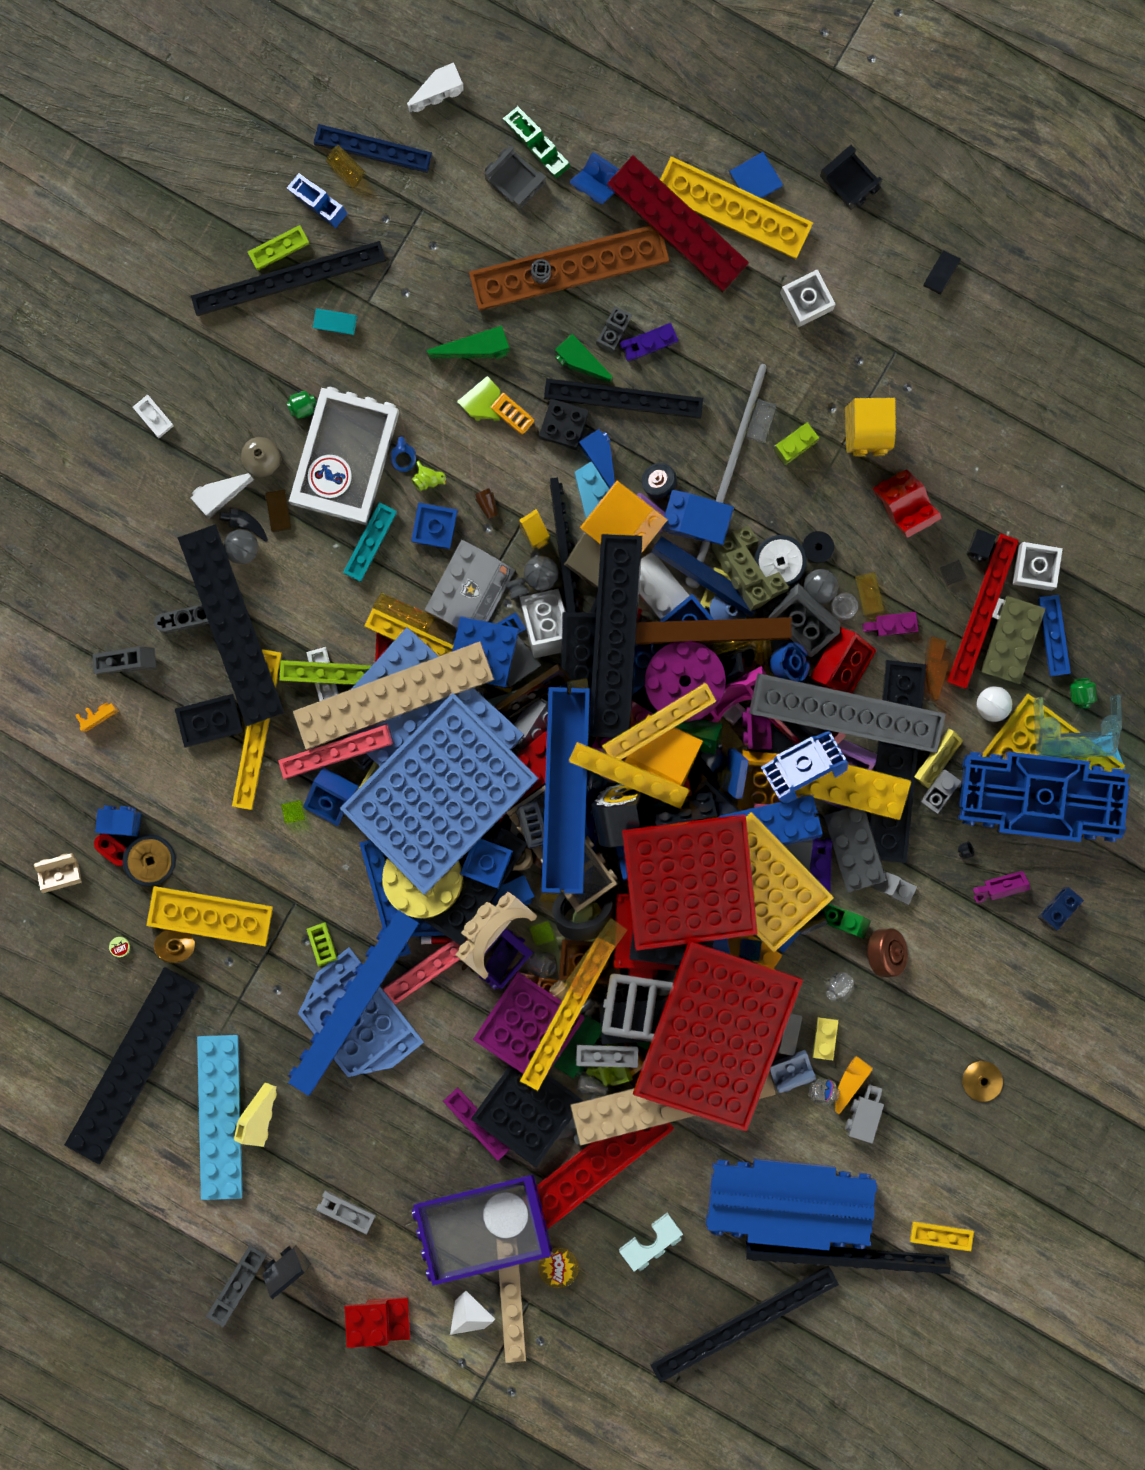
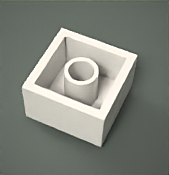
M818 269L783 286L780 292L797 327L833 311L836 305Z
M1022 542L1018 546L1013 585L1049 591L1057 588L1063 548Z

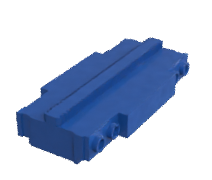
M970 752V755H965L962 763L964 768L960 787V815H958V819L963 820L962 824L974 825L976 821L983 822L982 826L993 828H995V824H998L997 832L1075 842H1081L1082 834H1084L1085 839L1096 840V836L1104 837V841L1116 842L1117 838L1123 839L1126 830L1125 821L1129 794L1127 781L1130 777V774H1125L1123 769L1112 768V772L1104 771V767L1092 766V769H1089L1090 761L1016 752H1006L1005 759H1003V755L991 754L990 758L982 757L983 753Z
M753 1158V1166H749V1162L738 1161L737 1165L729 1164L728 1160H717V1163L712 1162L713 1172L710 1178L708 1212L705 1217L706 1228L708 1231H711V1234L723 1235V1232H731V1236L743 1237V1234H747L746 1241L748 1243L829 1250L830 1242H833V1246L845 1247V1243L853 1244L854 1248L865 1249V1245L871 1246L870 1233L872 1234L875 1212L874 1200L875 1192H877L876 1179L871 1178V1174L859 1173V1176H851V1172L839 1171V1174H836V1167L831 1165Z

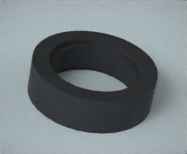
M584 884L583 895H575L583 903L602 890L603 887L596 884ZM562 892L556 898L552 910L558 931L564 937L575 941L592 940L606 933L613 925L616 917L610 893L606 892L594 901L603 907L601 913L596 918L587 922L576 923L566 919L567 912L573 906Z

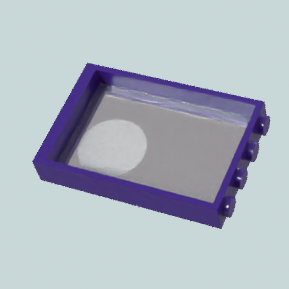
M534 1174L413 1205L412 1216L414 1221L418 1223L417 1237L423 1244L424 1249H421L422 1258L424 1261H427L428 1269H426L428 1281L432 1282V1286L553 1255Z

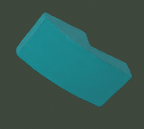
M316 308L313 328L354 335L357 315Z

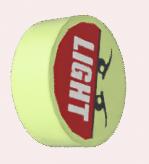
M124 937L114 938L109 945L111 954L116 957L126 956L131 948L130 942Z

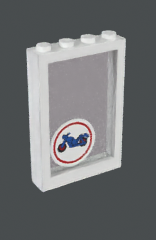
M333 387L321 388L289 503L297 507L367 525L399 416V410L392 403L385 402L383 405L376 403L377 400L370 397H365V399L358 398V395L352 392L343 394Z

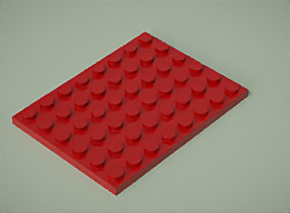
M689 941L639 1074L633 1095L747 1132L803 979Z

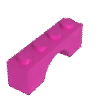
M760 666L728 683L719 705L714 711L701 719L717 722L733 705L744 700H752L757 674L767 675L763 667Z

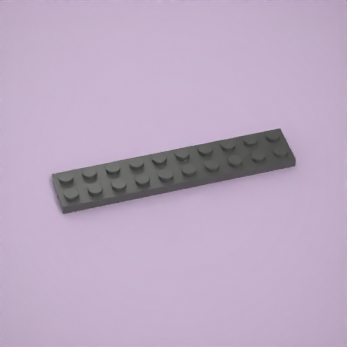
M759 673L757 674L749 714L935 753L938 751L945 719V713Z

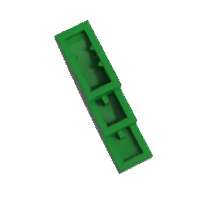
M518 106L503 118L504 122L555 179L571 167L570 163L557 151L556 146Z

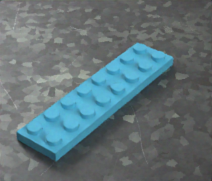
M239 1035L197 1036L201 1200L242 1199L241 1143L234 1141L237 1122L241 1117Z

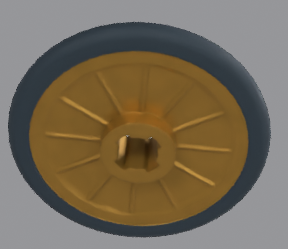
M147 834L135 838L126 847L123 855V868L126 875L134 883L145 887L163 883L170 877L175 867V853L172 846L167 840L157 835ZM151 856L153 862L147 865L145 859Z

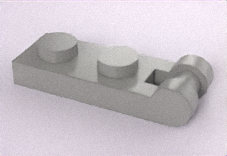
M325 1190L322 1195L324 1198L321 1204H318L316 1210L367 1235L376 1215ZM330 1202L336 1203L333 1210L328 1208Z

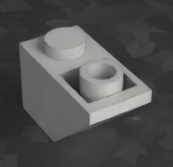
M942 770L927 790L921 802L938 814L961 781L947 770Z

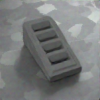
M537 802L518 807L516 815L528 848L542 846L544 824ZM535 820L533 823H527V821ZM538 828L536 831H529V829ZM538 835L541 836V838L535 840L531 838Z

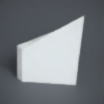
M465 1291L455 1300L450 1335L485 1329L495 1318Z

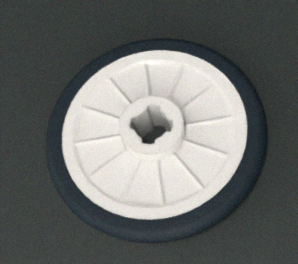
M775 535L763 541L758 547L754 559L765 577L779 572L788 586L794 584L802 577L807 565V557L803 546L796 539L787 535ZM784 557L785 564L777 565L776 559Z

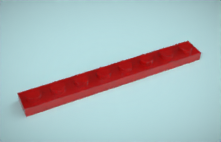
M999 534L946 683L967 689L1018 545V539Z

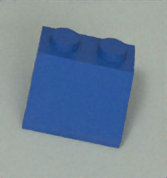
M323 767L312 783L303 808L338 827L345 815L340 807L357 791L359 786Z

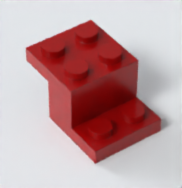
M907 469L898 472L892 478L882 481L873 488L875 495L884 503L890 521L907 538L942 519L940 512L931 505L924 485Z
M408 1297L367 1300L366 1304L344 1306L347 1348L385 1346L389 1344V1341L410 1340Z

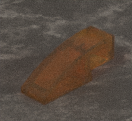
M931 636L928 638L926 648L925 676L931 701L936 702L940 697L949 662L942 660L947 640Z

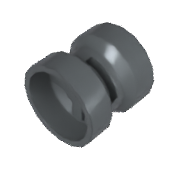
M538 259L532 264L531 274L536 283H546L551 277V266L546 260Z

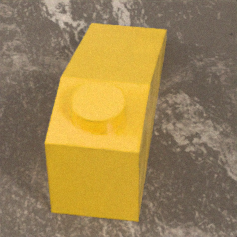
M537 509L519 520L520 530L533 549H541L548 544L550 535Z

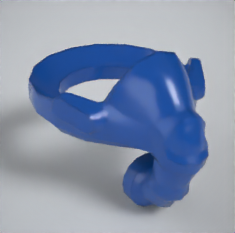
M404 437L398 438V443L390 454L393 467L400 472L410 471L416 464V451L406 443ZM406 452L410 455L411 463L408 467H400L396 463V456L399 453Z

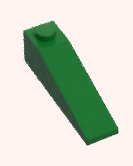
M502 325L427 350L429 358L495 357L500 359L507 356V353L510 352Z

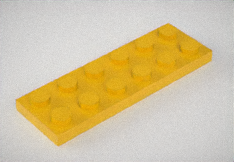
M848 764V770L835 778L831 771L796 790L795 793L805 796L813 795L817 799L900 820L911 781Z
M154 886L146 926L266 946L273 906Z

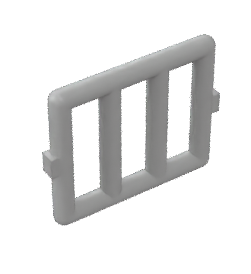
M611 974L607 999H604L603 1005L605 1012L602 1033L652 1042L654 1034L651 1033L657 989L671 991L673 982ZM617 982L629 984L623 1029L611 1027ZM637 985L649 987L643 1032L631 1030Z

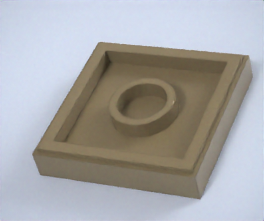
M584 532L564 565L596 588L598 587L601 544Z

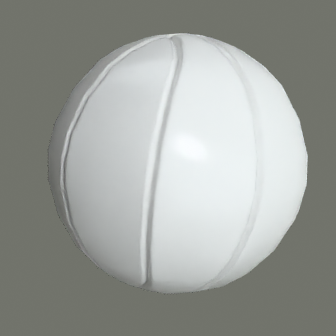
M988 687L978 696V712L988 721H1001L1012 710L1011 696L1001 687Z

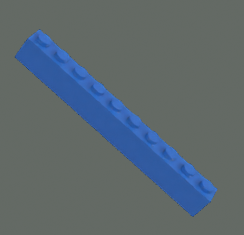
M400 910L397 913L392 912L387 920L390 923L387 929L382 928L376 937L379 940L375 947L371 946L365 955L368 957L364 964L360 963L354 972L357 974L353 982L351 980L348 981L343 989L346 993L342 999L338 997L332 1008L335 1010L332 1015L327 1014L321 1023L324 1026L320 1033L316 1032L310 1042L313 1044L309 1051L305 1049L299 1059L302 1062L298 1068L294 1066L288 1077L291 1079L288 1083L306 1095H311L419 926L420 922Z

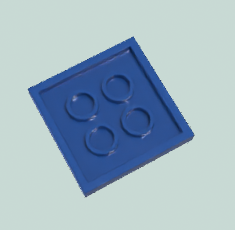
M460 616L452 652L481 642L494 677L493 681L485 684L506 688L519 629Z

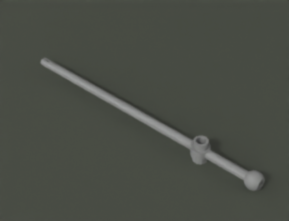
M765 364L759 366L716 498L717 502H724L767 369ZM702 541L697 559L704 563L710 542ZM687 576V586L692 588L700 586L699 583Z

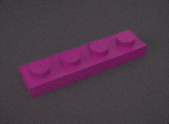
M459 1087L443 1100L497 1161L510 1150L470 1120L478 1108Z

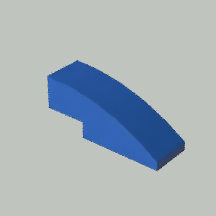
M298 174L287 187L290 193L334 228L348 214L341 204L333 200L325 191L301 174Z

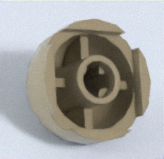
M255 437L251 438L243 446L241 461L244 468L251 475L266 477L273 474L279 467L281 454L279 448L270 439Z

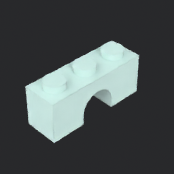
M668 1212L651 1224L657 1233V1239L652 1245H642L634 1237L619 1249V1252L633 1271L637 1269L639 1271L643 1270L649 1265L648 1261L651 1258H659L665 1253L664 1249L670 1244L674 1246L681 1241L680 1236L683 1233Z

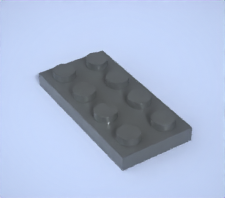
M850 807L825 815L824 817L847 893L886 882L887 879L866 811Z

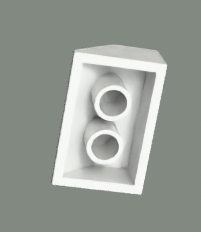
M651 552L641 559L639 598L657 620L660 621L689 597V594L662 561Z

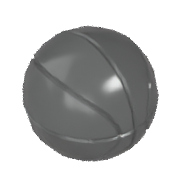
M243 529L230 532L223 543L228 559L236 564L251 562L259 550L256 537L250 531Z
M533 557L524 568L525 581L535 590L543 591L550 589L558 580L559 570L557 564L549 557Z
M817 569L805 578L804 589L817 602L826 604L836 597L839 584L832 572L825 569Z

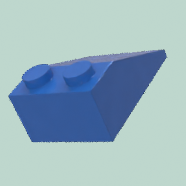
M672 490L664 516L667 522L663 525L662 529L669 534L723 545L734 507L691 493Z

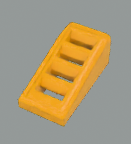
M502 393L490 407L512 429L521 435L535 421L505 393ZM506 401L508 404L500 411L499 408ZM511 407H513L514 409L509 413L508 416H506L505 414L508 412V410ZM519 413V416L513 422V417Z

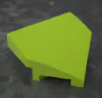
M488 376L457 401L470 417H474L476 421L480 419L500 421V417L490 407L500 397L501 391Z
M608 1044L604 1046H622V1044ZM590 1066L586 1071L588 1075H593L601 1080L605 1086H614L633 1080L629 1067Z

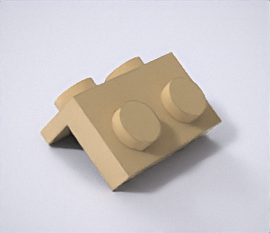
M72 853L62 854L56 858L43 859L38 863H34L42 893L82 883L79 864Z

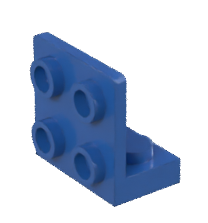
M593 152L583 170L573 177L570 183L574 185L576 190L589 195L594 202L603 204L615 194L606 184L619 171V168Z

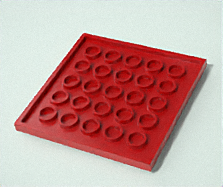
M745 814L622 830L636 951L688 944L689 941L696 943L758 934Z

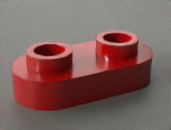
M109 834L98 835L94 840L96 851L113 864L123 866V859L120 860L118 854L120 852L124 853L126 847ZM105 840H107L109 843L108 847L106 848L102 846V843Z

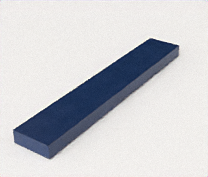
M318 124L313 142L317 146L428 173L432 158V152Z
M662 536L651 551L653 554L752 618L756 610L750 611L730 580Z

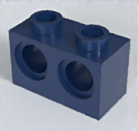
M1063 887L1038 918L1053 931H1058L1084 900L1071 888Z

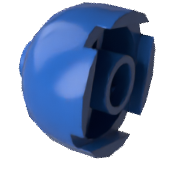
M795 642L786 643L774 650L771 655L770 665L775 677L796 682L806 678L809 671V662L806 663L805 656L808 655L802 645Z

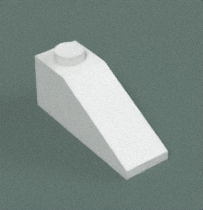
M247 473L206 484L203 487L199 486L193 491L191 499L208 518H211L254 479Z

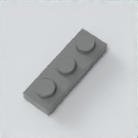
M577 1045L576 1066L638 1068V1047Z

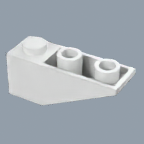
M454 63L433 72L407 103L409 113L412 111L419 112L427 105L439 104L444 98L449 96L456 97L464 91L463 83Z

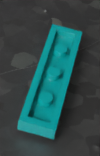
M379 502L343 574L362 582L397 514L396 510Z

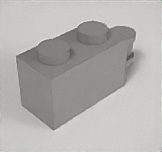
M540 699L521 712L514 723L524 734V737L515 745L518 750H523L547 731V701Z
M868 1084L864 1097L858 1096L857 1100H853L851 1111L854 1112L852 1118L847 1120L845 1130L848 1131V1136L873 1143L884 1104L879 1102L882 1088ZM870 1093L876 1095L875 1100L868 1099Z

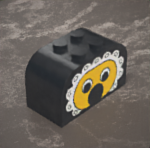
M618 782L602 787L596 797H594L592 804H590V813L594 817L595 822L594 833L598 837L599 845L604 847L624 846L622 830L651 827L655 820L652 807L654 798Z

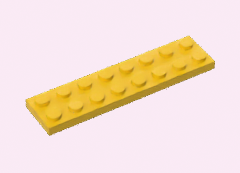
M672 156L660 178L695 213L795 260L813 225V222Z

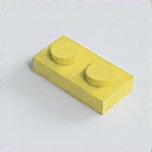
M817 1018L813 1058L833 1060L838 1020Z

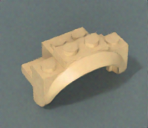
M509 892L499 899L496 907L486 902L478 909L474 918L464 926L461 934L468 940L460 946L456 956L483 979H486L488 973L484 966V954L511 920L528 918L532 922V920L537 918V915Z

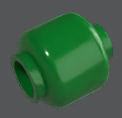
M305 390L290 395L289 401L286 402L291 416H295L297 419L313 415L315 412L314 407L317 405L314 395H309Z
M1090 678L1076 679L1075 683L1070 685L1071 702L1078 705L1079 708H1090L1091 704L1097 701L1096 684Z

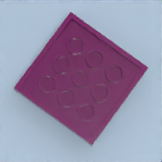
M517 972L473 1040L524 1074L562 1001L520 972ZM579 1013L549 1071L585 1019V1016Z

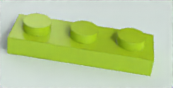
M299 225L248 251V254L257 271L310 243Z

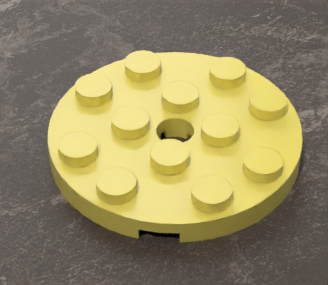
M387 858L382 874L384 892L390 903L404 914L420 919L432 918L447 911L459 897L463 886V875L460 874L462 866L458 861L424 895Z

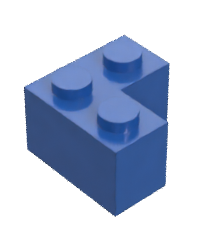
M104 805V809H97L95 833L139 837L141 813L136 812V808L120 806V810H116V806Z

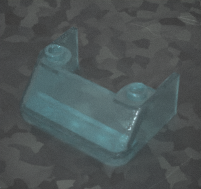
M1121 695L1110 696L1111 715L1106 716L1102 720L1101 732L1061 733V726L1057 719L1052 717L1044 718L1043 697L1035 698L1034 718L1037 754L1058 758L1108 757L1114 755L1118 750L1122 729Z

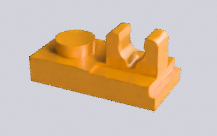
M104 703L97 708L98 711L96 713H93L90 708H86L85 710L88 713L87 720L82 718L79 713L76 714V718L81 726L79 727L80 730L86 733L119 712L116 705Z

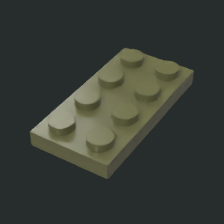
M1006 596L981 672L1020 684L1046 608Z

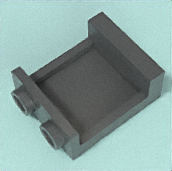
M510 146L508 149L504 148L500 152L499 158L495 163L491 162L485 168L484 174L485 180L520 210L546 183V176L541 172L537 173L514 151V147Z

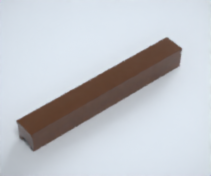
M792 617L637 622L636 645L671 644L685 641L704 643L790 640L792 638Z

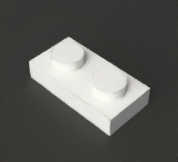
M146 395L133 406L134 410L158 438L174 427L149 395Z

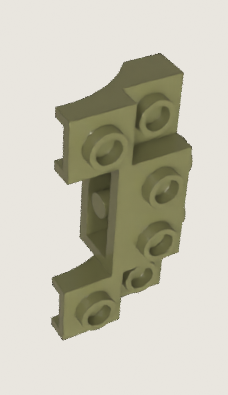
M748 525L732 531L731 535L725 538L723 545L713 543L711 550L722 565L724 573L731 579L733 587L738 590L750 611L761 608L773 598L787 592L789 587L779 572L765 577L748 550V548L757 545L759 541Z

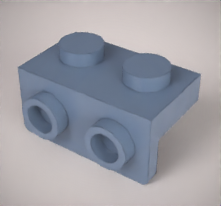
M806 1050L795 1053V1056L790 1055L776 1060L770 1068V1073L778 1093L788 1092L794 1087L806 1085L816 1080Z

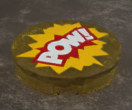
M553 1247V1255L551 1257L540 1259L538 1265L539 1275L542 1281L549 1287L556 1289L565 1288L571 1285L577 1278L579 1271L578 1260L569 1249Z

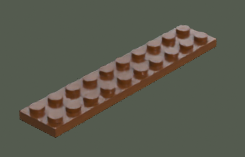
M646 226L469 272L478 310L482 311L669 263V257L664 239L652 227ZM538 259L546 260L551 266V277L548 282L543 284L536 283L531 274L532 264Z

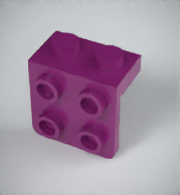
M747 708L746 712L742 714L743 726H747V732L743 734L744 746H748V751L771 750V721L767 717L749 714L750 708Z

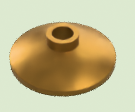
M173 930L161 932L154 942L155 954L162 961L168 963H180L187 960L193 954L195 948L194 939L189 933Z
M977 1061L969 1065L965 1070L962 1084L969 1097L976 1101L986 1102L994 1099L1000 1093L1003 1086V1077L1000 1070L994 1064L987 1061ZM982 1078L987 1079V1084L984 1086L980 1083Z

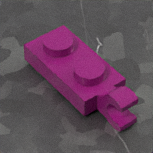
M916 612L876 616V622L862 624L863 632L877 631L878 637L918 632Z
M1020 871L984 881L985 886L975 887L973 892L976 903H982L989 896L991 900L1030 890V884L1024 872Z

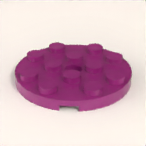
M692 641L675 642L660 649L649 662L645 674L646 693L657 711H660L702 684L706 683L716 702L684 722L699 720L714 711L721 702L726 687L725 671L717 655L708 647ZM683 676H688L691 679V683L687 687H683L679 683Z

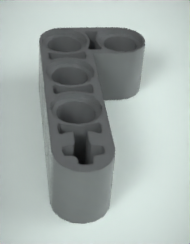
M202 605L159 614L154 620V625L160 632L168 634L208 625L209 622L207 618L204 620L199 618L200 612L204 609ZM187 614L189 616L188 622L180 624V617ZM164 619L168 622H175V624L167 623L166 628L160 625L164 622Z

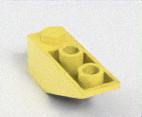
M264 1083L238 1119L234 1141L245 1145L264 1147L265 1141L268 1138V1126L272 1118L273 1101L276 1099L277 1086Z

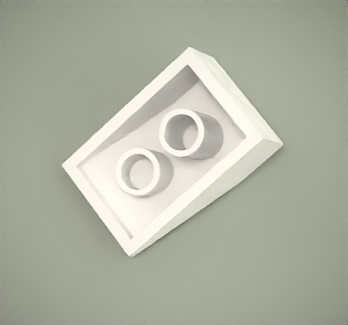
M559 589L520 597L533 657L539 658L561 653L562 612L565 611Z

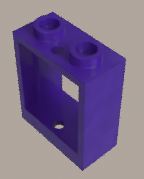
M506 928L488 950L502 936L524 956L502 981L498 980L486 969L488 973L487 983L495 990L498 987L502 989L534 953Z

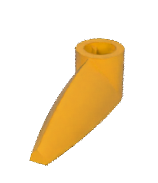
M855 1056L839 1083L835 1100V1112L838 1114L842 1112L873 1069V1067L858 1056Z

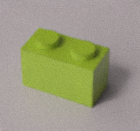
M807 422L776 444L774 451L784 465H787L817 443L819 437Z

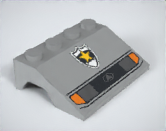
M461 540L429 600L425 612L452 625L456 629L458 628L460 616L489 622L515 569L483 550Z

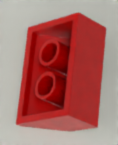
M840 627V633L830 641L813 670L810 679L824 688L853 693L877 650L857 633Z

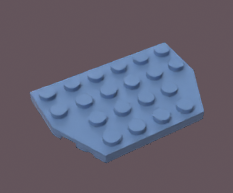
M350 947L337 956L338 960L328 963L317 972L298 1012L299 1016L314 1034L321 1032L324 1027L321 1023L327 1014L332 1015L335 1010L332 1008L338 997L342 999L346 993L343 990L349 980L353 982L357 975L354 972L358 965L362 963ZM380 986L334 1057V1060L347 1077L393 1068L423 1044L424 1041Z

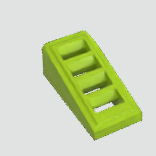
M326 922L308 928L307 933L318 967L322 969L328 963L338 960V955ZM324 931V934L320 936L314 937L313 935L318 932ZM324 939L327 940L326 942L321 943V944H318V945H317V943H316V942L321 941V940H324ZM329 947V950L319 952V950ZM328 955H331V956H332V957H329V958H326V959L322 960L323 957H326V956H328Z

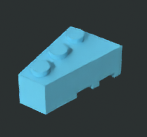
M592 461L575 471V480L585 519L588 518L610 490Z

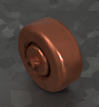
M878 929L869 938L867 946L868 961L871 969L877 976L897 977L906 968L908 960L907 944L903 935L896 929Z

